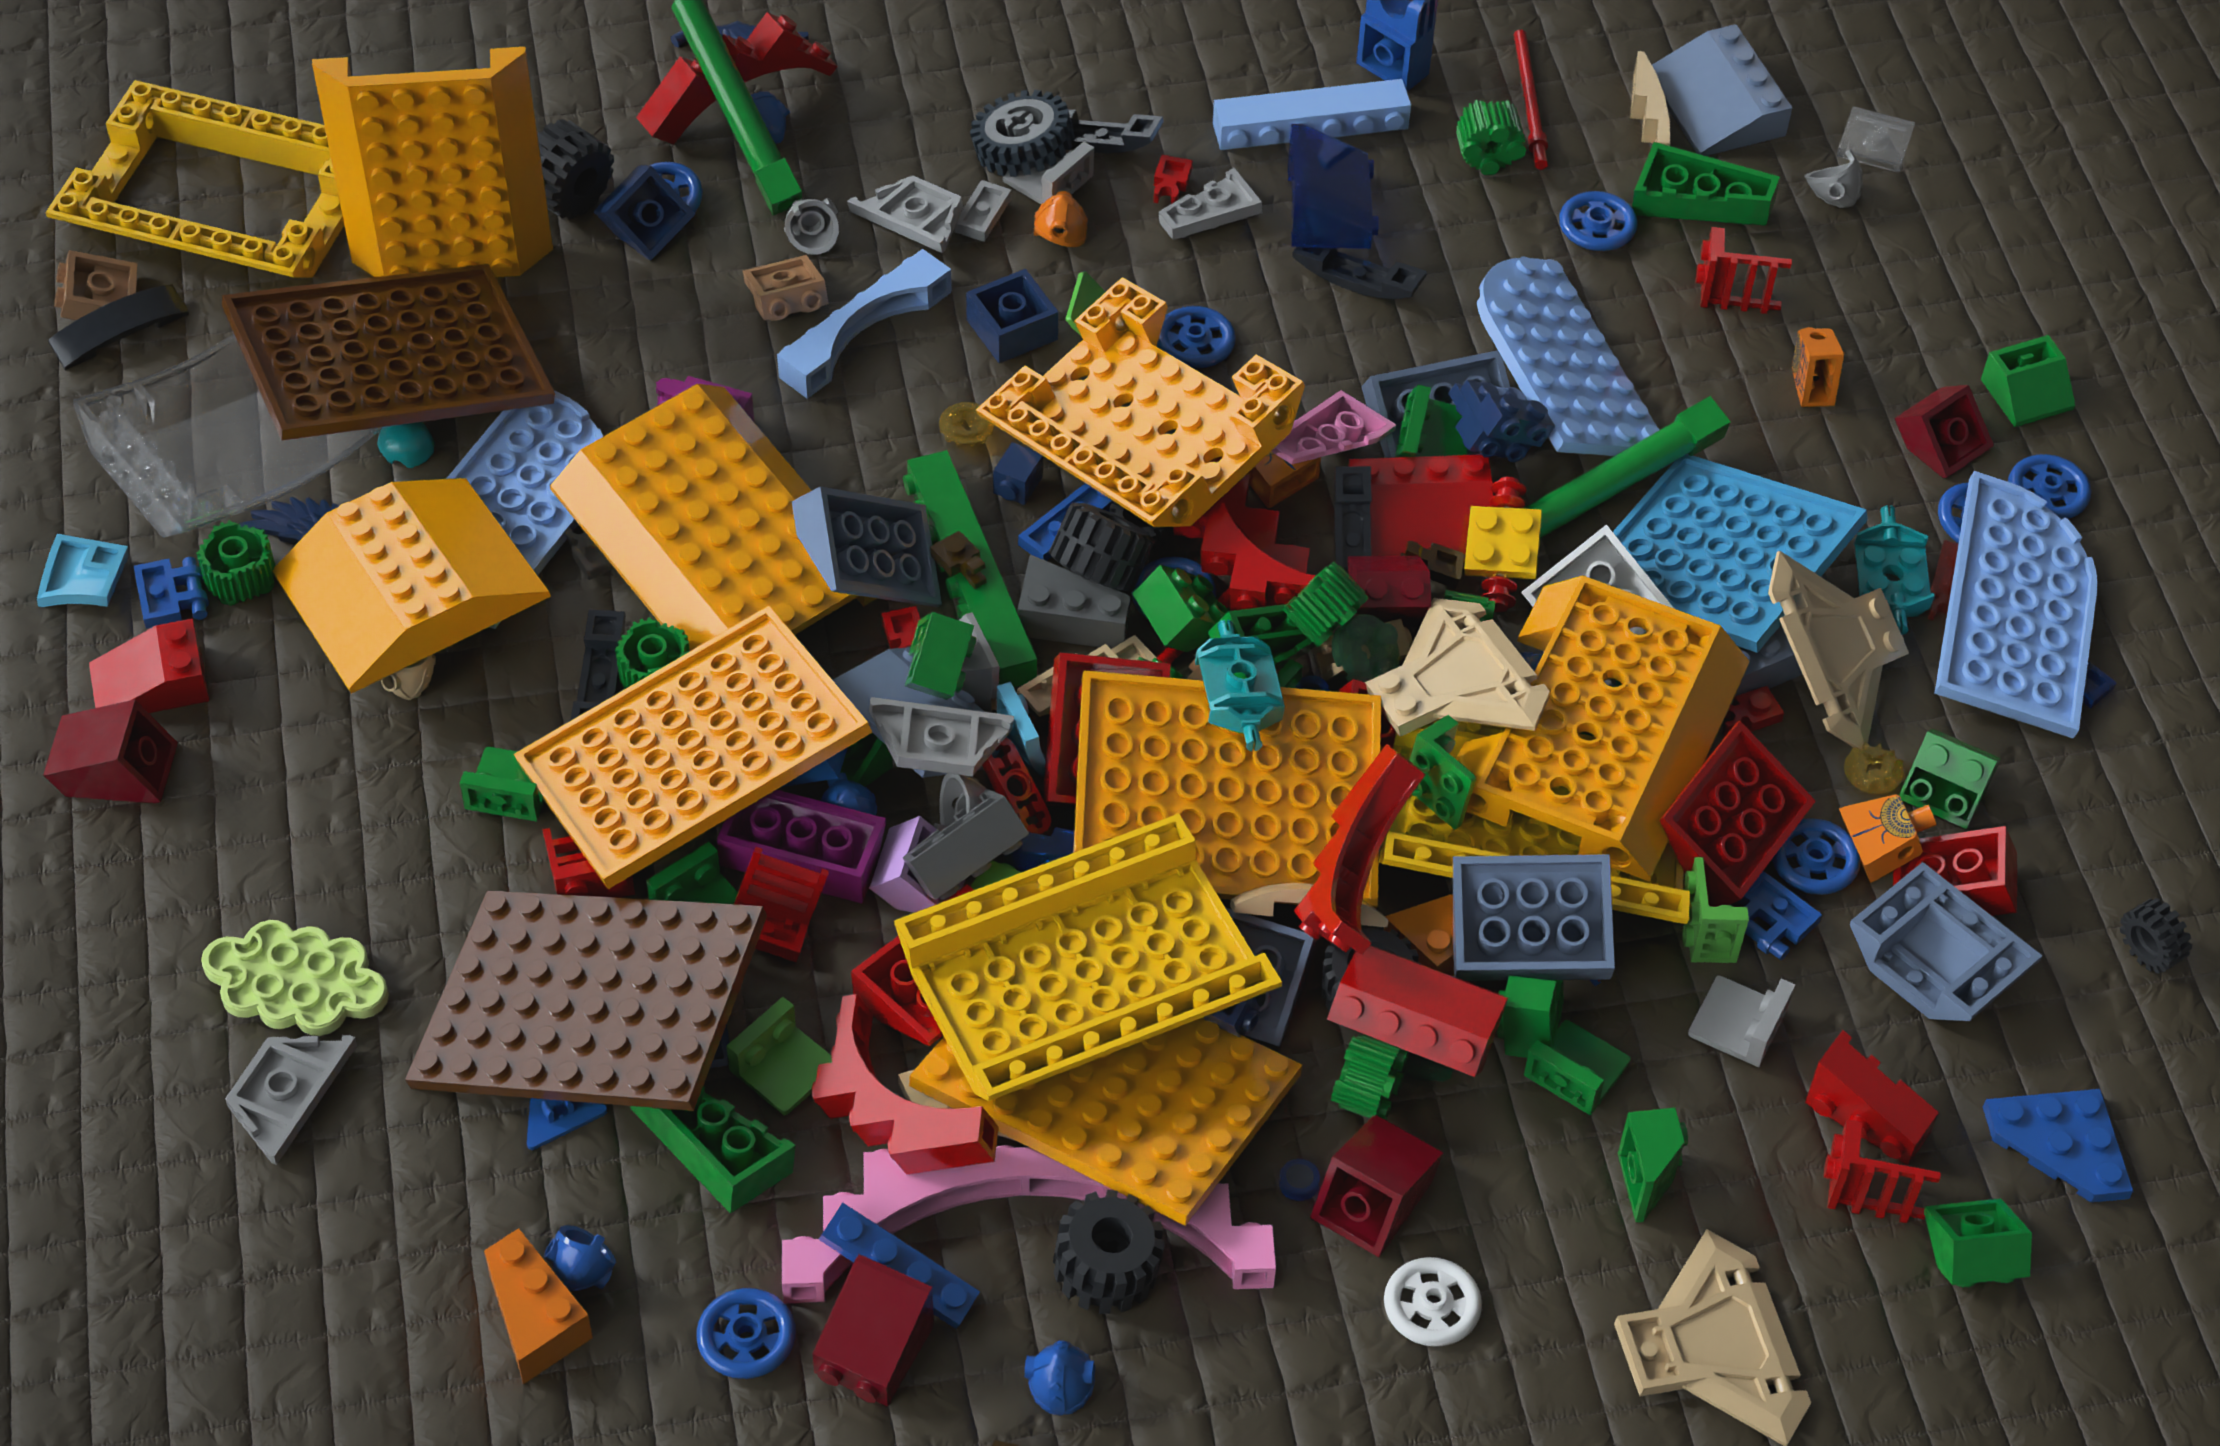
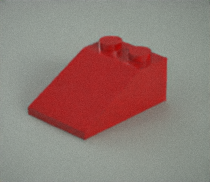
M193 618L156 625L89 662L95 708L135 699L148 713L209 701L201 647Z
M2006 826L1919 838L1923 850L1921 855L1893 871L1894 886L1923 862L1991 916L2017 913V852Z

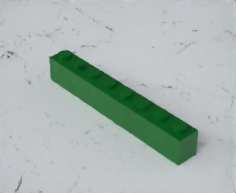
M945 450L908 459V474L903 475L904 487L908 496H914L915 501L913 503L926 506L932 545L960 531L980 551V559L985 562L986 568L980 572L986 577L987 583L976 589L969 584L961 573L951 577L936 562L939 572H945L947 575L946 586L950 598H956L959 604L957 605L959 620L965 614L973 612L1000 666L999 685L1011 682L1013 687L1028 683L1037 677V658L948 451Z

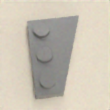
M1232 168L1226 172L1225 179L1218 183L1212 180L1204 185V191L1195 196L1186 195L1160 210L1159 223L1172 240L1184 238L1200 231L1217 228L1220 225L1262 213V201L1237 170Z

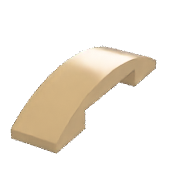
M1283 883L1256 888L1232 898L1230 907L1234 913L1273 916L1274 901L1300 903L1314 884ZM1362 900L1361 925L1387 927L1388 919L1375 907Z

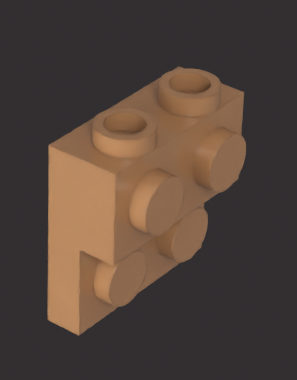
M69 250L66 263H59L56 282L63 284V288L57 287L54 307L61 308L60 317L78 320L104 305L136 293L138 263Z
M807 255L743 271L745 284L753 294L755 307L764 321L768 319L772 321L781 320L789 314L800 311L813 312L821 306L829 304L825 280Z

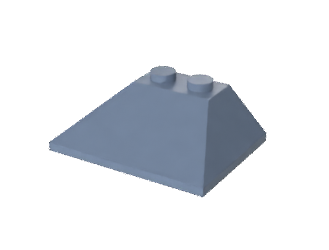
M1923 862L1850 922V927L1870 972L1929 1019L1971 1021L2042 958L2039 952Z

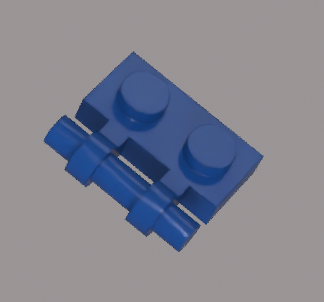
M186 557L182 561L183 567L172 569L170 558L133 566L146 629L156 625L182 621L180 610L190 609L194 619L201 620L206 618V608L209 605L206 591L202 590L201 584L204 579L201 568L197 565L196 558ZM183 584L187 586L188 591L177 593L176 586Z
M1762 871L1743 898L1738 901L1748 908L1749 921L1745 934L1758 943V949L1765 954H1773L1779 960H1783L1790 951V948L1780 942V940L1786 937L1797 945L1820 923L1822 917L1820 912L1764 871ZM1758 916L1770 925L1771 928L1766 931L1753 920Z

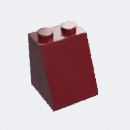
M1348 556V574L1369 597L1350 619V627H1368L1398 619L1402 620L1403 627L1421 626L1429 607H1431L1430 570L1420 556Z
M135 699L63 715L59 722L43 776L65 797L159 803L163 797L178 742Z
M1373 1115L1332 1156L1310 1218L1373 1255L1380 1257L1432 1184L1443 1152L1385 1119Z
M858 1254L812 1353L814 1373L829 1385L838 1386L840 1384L853 1390L860 1399L866 1402L875 1403L876 1401L888 1407L934 1327L933 1287Z

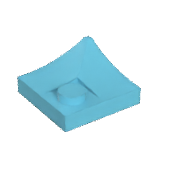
M57 534L42 575L37 596L38 607L61 604H88L108 607L129 557L128 546Z
M1011 682L997 686V714L1014 716L1012 731L1007 738L1016 746L1025 766L1044 778L1046 757L1040 748L1039 735L1028 716L1029 709L1023 694L1017 695Z

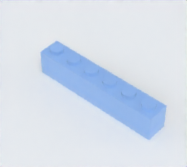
M1402 79L1214 100L1213 127L1220 150L1408 129L1411 103Z

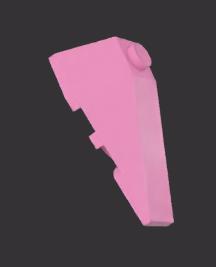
M1340 390L1295 420L1291 433L1271 452L1288 463L1295 464L1375 444L1392 433L1397 425Z

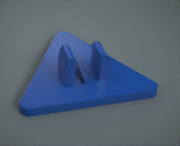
M530 1098L527 1132L528 1149L535 1150L606 1115V1105Z

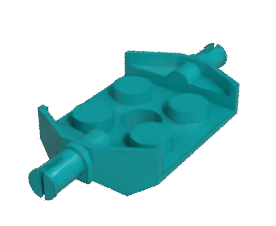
M1888 505L1880 509L1882 523L1859 531L1856 535L1854 548L1859 596L1881 588L1898 629L1904 635L1909 630L1907 617L1919 616L1931 608L1935 597L1934 593H1930L1925 549L1928 536L1896 522L1895 507L1890 506L1888 511ZM1885 574H1894L1900 580L1890 581Z
M1227 619V624L1225 620H1221L1217 624L1221 638H1210L1197 649L1195 665H1200L1210 713L1208 722L1243 733L1247 750L1252 751L1254 746V751H1257L1263 745L1259 731L1281 721L1285 710L1269 645L1258 637H1240L1239 634H1235L1231 620ZM1241 672L1244 673L1248 678L1241 679L1233 674Z

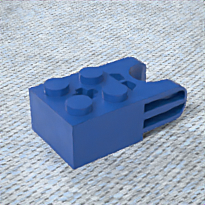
M1367 0L1366 12L1361 15L1356 63L1384 81L1402 79L1406 92H1408L1424 79L1430 71L1438 0H1413L1412 2L1410 0Z

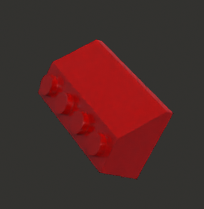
M1370 945L1363 955L1357 951L1355 952L1339 983L1327 1020L1476 1077L1483 1070L1508 997Z

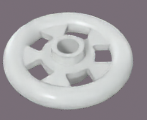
M1424 1257L1409 1261L1394 1272L1385 1288L1384 1304L1390 1322L1404 1337L1421 1345L1446 1346L1456 1343L1465 1338L1474 1329L1481 1315L1482 1299L1475 1280L1461 1266L1446 1259ZM1437 1274L1439 1282L1430 1281L1422 1283L1420 1275ZM1457 1284L1462 1290L1464 1297L1454 1300L1453 1294L1448 1287ZM1403 1288L1415 1290L1412 1303L1400 1301ZM1430 1295L1437 1296L1440 1302L1432 1303L1427 1297ZM1451 1311H1454L1461 1319L1449 1327L1442 1319L1446 1318ZM1416 1313L1424 1319L1431 1320L1426 1329L1411 1321Z

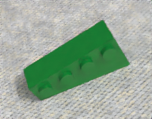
M1653 142L1634 190L1632 208L1638 216L1766 226L1776 200L1780 176Z
M704 1086L694 1111L630 1107L730 1214L793 1173L795 1144L785 1138L779 1140L768 1133V1127L756 1119L751 1122L735 1112L734 1105L724 1099L721 1101L716 1100L705 1093Z

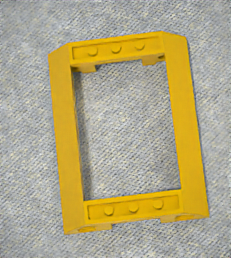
M134 80L106 122L110 144L92 171L76 167L45 212L49 218L297 278H313L344 227L334 170L323 124ZM157 137L317 175L321 188V194L305 221L300 222L289 219L281 232L282 238L277 246L274 241L114 203Z

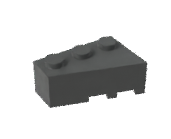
M1030 554L1018 605V616L1028 638L1092 647H1101L1106 644L1112 649L1127 638L1131 596L1093 582Z
M986 789L979 795L982 803L968 813L965 809H961L953 816L956 820L942 831H934L903 857V860L929 897L935 900L939 897L941 899L950 897L961 888L959 885L961 881L970 875L977 877L983 874L992 866L991 860L1001 853L1008 855L1023 844L1021 839L1027 836L1029 832L1005 796Z

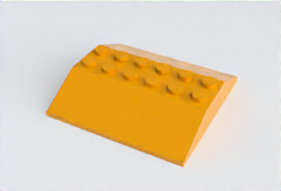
M466 478L390 482L373 489L357 499L343 503L338 508L327 512L273 570V574L351 694L551 597L546 586Z

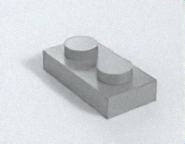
M981 180L961 211L954 232L985 242L1011 200V189Z

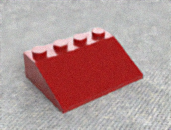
M1480 454L1349 459L1348 466H1371V556H1400L1401 553H1405L1406 544L1410 540L1426 549H1429L1433 542L1465 553L1466 557L1471 506L1492 507L1490 505V499L1493 497L1491 490L1492 476L1488 457H1483Z
M1061 652L1054 658L1043 800L1046 806L1076 808L1083 672L1096 671L1170 678V663Z
M1739 721L1732 727L1659 821L1684 873L1692 870L1695 857H1703L1708 904L1711 907L1730 905L1743 898L1816 800L1751 731Z
M966 884L945 901L974 891V889ZM899 936L851 970L853 994L859 996L878 1021L927 1046H930L943 1036L912 977Z

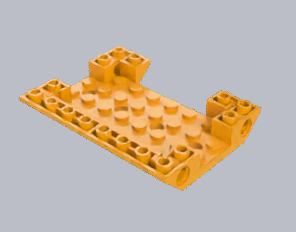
M1122 277L1074 320L1083 338L1079 344L1043 376L1025 365L979 406L976 411L981 417L1153 527L1191 526L1291 433L1305 385L1302 380L1256 354L1232 376L1239 395L1156 347L1168 309L1167 303ZM1088 376L1085 380H1078L1081 377ZM1132 402L1128 407H1121L1126 403ZM1177 429L1173 434H1165L1170 430ZM1217 457H1222L1219 462H1210Z
M1582 575L1544 586L1518 636L1517 642L1544 651L1534 671L1537 674V679L1530 683L1531 686L1545 684L1550 691V697L1536 730L1506 727L1502 733L1465 741L1456 758L1457 761L1476 776V783L1466 812L1507 827L1514 811L1561 828L1582 836L1578 855L1610 854V867L1650 882L1669 841L1659 820L1704 764L1750 661L1721 625ZM1633 627L1643 628L1647 633L1643 635H1638L1631 632L1629 629ZM1607 679H1615L1618 680L1622 685L1619 687H1611L1608 686L1604 681ZM1581 732H1589L1592 733L1596 737V739L1587 741L1580 738L1578 734ZM1562 786L1568 789L1570 793L1567 795H1557L1551 788Z

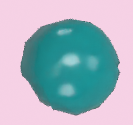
M423 422L383 427L380 430L377 445L383 457L390 464H393L394 461H399L407 468H414L426 462L434 453L435 441Z

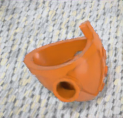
M1060 191L1042 203L1035 213L1033 236L1040 235L1050 242L1065 247H1079L1087 239L1088 219L1083 208L1074 200L1071 193ZM1054 228L1064 229L1065 231L1057 233Z

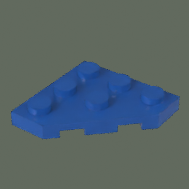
M2100 1089L1985 1100L1983 1110L1993 1142L2006 1150L2010 1146L2029 1158L2028 1164L2054 1180L2058 1177L2077 1188V1194L2091 1203L2130 1199L2133 1189Z

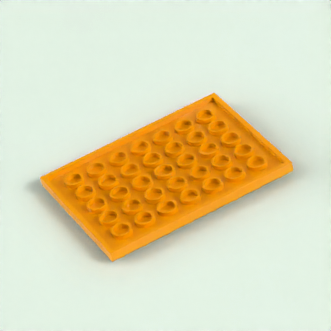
M767 606L521 749L514 756L530 781L537 783L538 792L600 879L610 889L871 734L872 730L863 715L771 607Z
M1084 671L1081 691L1073 853L1180 814L1196 840V861L1220 899L1231 900L1244 892L1268 885L1283 883L1315 884L1321 873L1314 866L1313 862L1340 827L1331 815L1380 753L1381 696L1280 687L1285 705L1283 719L1259 731L1263 745L1257 751H1254V746L1252 751H1249L1246 748L1243 733L1208 722L1210 708L1202 680ZM1379 851L1373 862L1363 894V900L1376 909L1378 907ZM1274 901V903H1278V904L1299 905V903H1288V902H1278V901Z
M1204 1017L991 1101H987L974 1094L945 1037H943L910 1074L909 1086L953 1109L983 1106L999 1126L998 1132L1125 1196L1131 1194L1139 1198L1138 1202L1144 1206L1149 1205L1152 1210L1186 1226L1300 1077L1302 1064L1244 1036L1239 1038L1219 1028L1217 1024L1205 1021Z

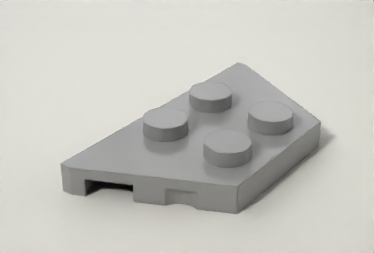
M913 175L899 180L895 184L875 189V197L861 202L857 197H853L847 201L850 212L940 253L946 250L963 209L961 196Z
M871 697L869 713L897 767L973 776L1012 731L1014 716L874 697Z
M342 1035V1041H319L318 1036H302L298 1039L268 1037L225 1098L228 1108L271 1163L278 1164L357 1047L355 1037Z

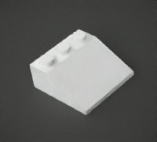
M1607 525L1521 592L1531 606L1534 607L1544 586L1583 575L1673 608ZM1640 627L1629 629L1638 635H1643L1646 632Z

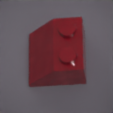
M1969 385L1941 387L1894 418L1906 448L1942 478L1949 477L1994 446Z

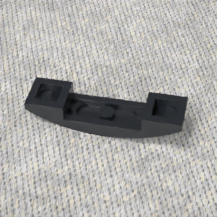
M1068 109L1075 135L1074 141H1071L1073 145L1071 148L1075 149L1081 143L1086 142L1094 147L1095 153H1121L1144 147L1153 141L1164 122L1163 116L1133 114L1128 124L1079 120L1076 110Z
M1310 232L1306 233L1292 252L1295 260L1319 277L1352 292L1384 299L1412 297L1427 276V271L1398 261L1389 269L1338 252L1337 241Z
M173 284L158 286L125 296L88 313L48 339V343L64 370H67L96 357V350L153 324L160 328L189 315V311Z
M1371 466L1335 467V562L1347 573L1348 556H1371Z
M589 609L584 636L585 653L577 701H573L570 721L617 694L619 673L615 649L618 646V641L622 640V635L625 633V611Z

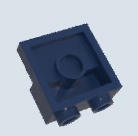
M1467 380L1460 389L1488 437L1541 447L1556 427L1548 415L1547 408L1541 402L1526 400V396L1514 387L1504 388L1489 382L1480 383Z
M1455 383L1448 394L1456 405L1457 412L1462 416L1455 428L1462 437L1464 446L1474 453H1481L1483 457L1497 455L1501 458L1507 457L1510 462L1522 460L1532 445L1488 437L1460 391L1463 385Z

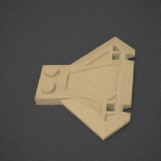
M1778 551L1768 594L1773 604L1780 602L1785 616L1779 618L1815 704L1823 703L1828 714L1827 718L1822 719L1826 730L1858 751L1865 753L1882 667L1884 664L1909 654L1903 636L1898 629L1881 588L1854 599L1788 555Z
M1433 598L1431 607H1429L1403 665L1365 682L1369 695L1381 696V712L1400 737L1446 715L1451 716L1457 721L1535 731L1550 697V691L1545 684L1530 685L1531 682L1537 679V674L1493 619L1482 622L1479 620L1486 615V610L1480 603Z
M1706 1229L1659 1308L1620 1315L1615 1320L1614 1325L1639 1396L1685 1389L1781 1445L1787 1446L1811 1404L1807 1390H1793L1790 1380L1800 1378L1801 1374L1766 1283H1753L1750 1273L1760 1269L1756 1256ZM1734 1277L1736 1285L1730 1286L1728 1278ZM1774 1385L1777 1393L1771 1394L1768 1386Z

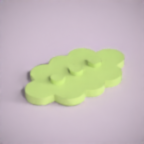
M279 920L259 922L248 931L244 939L229 936L216 939L206 947L201 958L207 978L211 982L221 985L220 994L222 1002L230 1014L243 1018L259 1015L261 1020L273 1029H284L297 1024L307 1034L322 1036L338 1029L346 1016L364 1019L376 1015L382 1011L388 1001L389 994L385 979L379 973L368 969L369 961L365 947L353 938L341 937L330 940L325 931L318 927L307 926L293 931L288 924Z

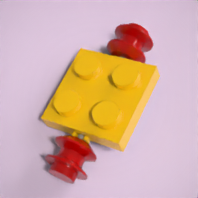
M1503 477L1492 484L1491 490L1496 494L1490 499L1492 507L1471 506L1464 567L1465 576L1490 577L1482 582V588L1487 593L1481 596L1487 597L1491 601H1496L1494 612H1505L1516 604V599L1510 594L1517 590V584L1509 578L1536 579L1542 510L1523 509L1525 501L1520 496L1526 493L1527 488L1514 477Z

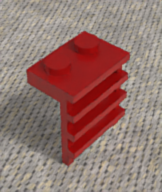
M1712 227L1709 240H1703L1700 259L1704 260V264L1698 263L1695 282L1701 284L1700 307L1707 308L1708 303L1721 304L1720 309L1727 310L1728 305L1740 306V311L1747 312L1748 307L1760 308V313L1767 314L1768 309L1780 311L1782 301L1771 300L1778 267L1791 269L1792 259L1724 252L1725 228ZM1738 263L1749 264L1742 297L1730 296ZM1758 265L1769 266L1762 299L1750 298Z
M550 828L542 829L555 890L558 895L611 898L635 895L633 875L608 889L582 852L556 857V854L579 849L570 836L552 839Z
M755 847L734 904L763 906L768 915L755 949L797 962L809 922L829 871L822 869L821 873L762 854L763 849Z
M1846 1120L1842 1134H1834L1831 1155L1828 1154L1825 1161L1824 1178L1830 1179L1827 1208L1835 1210L1837 1203L1852 1206L1851 1213L1856 1214L1860 1213L1861 1208L1876 1210L1875 1217L1882 1219L1886 1212L1900 1215L1899 1222L1908 1223L1910 1217L1924 1219V1208L1915 1207V1202L1923 1185V1180L1939 1183L1941 1172L1859 1157L1863 1123ZM1874 1171L1887 1174L1878 1199L1866 1197ZM1899 1176L1912 1178L1902 1204L1890 1202Z

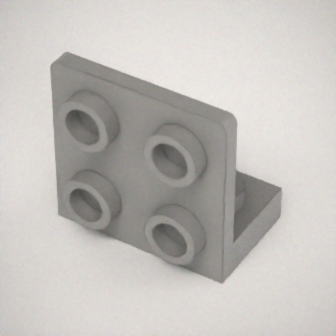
M1083 142L1074 150L1069 151L1062 159L1055 156L1057 163L1053 166H1050L1047 162L1043 163L1045 170L1038 172L1036 167L1030 168V175L1024 176L1023 170H1019L1017 177H1010L1009 171H1007L1003 176V182L1039 204L1044 203L1048 198L1060 191L1073 194L1093 176L1094 147Z
M1717 976L1689 1029L1688 1036L1760 1067L1789 1008L1796 984L1781 978L1775 992L1768 989L1764 995L1725 977Z

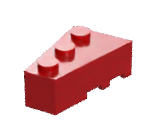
M1842 1030L1818 1062L1805 1103L1811 1106L1819 1115L1829 1117L1842 1126L1845 1125L1846 1120L1863 1123L1861 1138L1880 1148L1887 1156L1898 1159L1908 1165L1931 1134L1939 1112L1901 1079L1895 1084L1878 1069L1881 1062L1872 1054L1866 1059L1849 1044L1852 1037Z

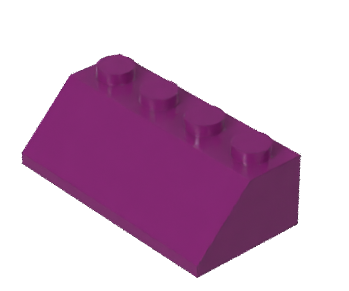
M775 790L724 821L717 837L719 865L746 873L755 847L763 849L762 854L818 873H821L822 869L828 870L829 874L821 893L863 903L876 870L886 818Z

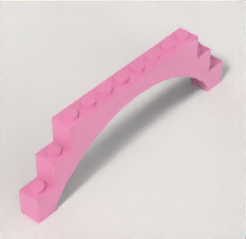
M1001 1145L996 1147L995 1162L908 1175L891 1159L888 1149H878L874 1152H863V1195L840 1192L835 1195L823 1196V1232L842 1202L889 1233L894 1234L930 1215L982 1200L1030 1195L1085 1200L1086 1194L1097 1192L1099 1198L1106 1197L1107 1190L1113 1189L1030 1147L1014 1148L1009 1145ZM1217 1184L1186 1226L1154 1211L1153 1222L1161 1221L1163 1228L1185 1239L1208 1256L1232 1279L1233 1289L1274 1288L1276 1264L1272 1225H1260L1250 1222L1240 1226H1232L1228 1184ZM1118 1192L1117 1198L1126 1200L1127 1196ZM1138 1202V1207H1140L1141 1209L1145 1207L1143 1204ZM800 1236L793 1240H782V1291L784 1303L825 1302V1292L853 1262L818 1239Z

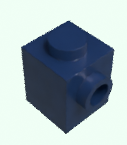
M1012 442L993 470V493L1006 500H1012L1025 505L1043 478V456L1035 450Z
M1253 997L1207 1015L1204 1019L1205 1021L1217 1024L1219 1028L1240 1038L1245 1036L1247 1031L1251 1032L1257 1025L1260 1017V1007L1256 998Z

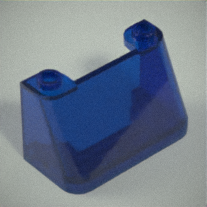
M1291 124L1287 170L1288 181H1291L1292 187L1291 218H1293L1291 247L1371 249L1372 236H1378L1379 216L1373 215L1370 179L1374 177V160L1368 159V153L1306 124Z

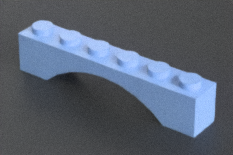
M924 249L912 257L906 258L900 266L890 273L883 275L864 292L858 293L853 300L842 308L833 311L827 319L816 327L810 328L805 335L794 343L785 346L777 354L779 378L808 399L832 381L833 370L839 355L846 345L862 330L893 315L910 311L928 310L952 292L951 269Z

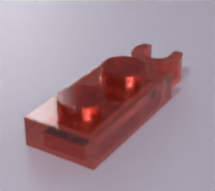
M1947 540L1943 542L1930 593L1935 594L1928 613V619L1931 621L1934 620L1936 613L1943 612L1947 615L1958 543Z

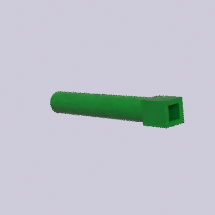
M674 0L675 2L671 5V9L755 175L756 184L772 216L790 209L795 201L802 199V191L786 159L782 158L704 0Z
M1709 396L1677 414L1673 423L1523 509L1542 510L1541 539L1686 454L1694 456L1725 437L1731 421L1713 398Z

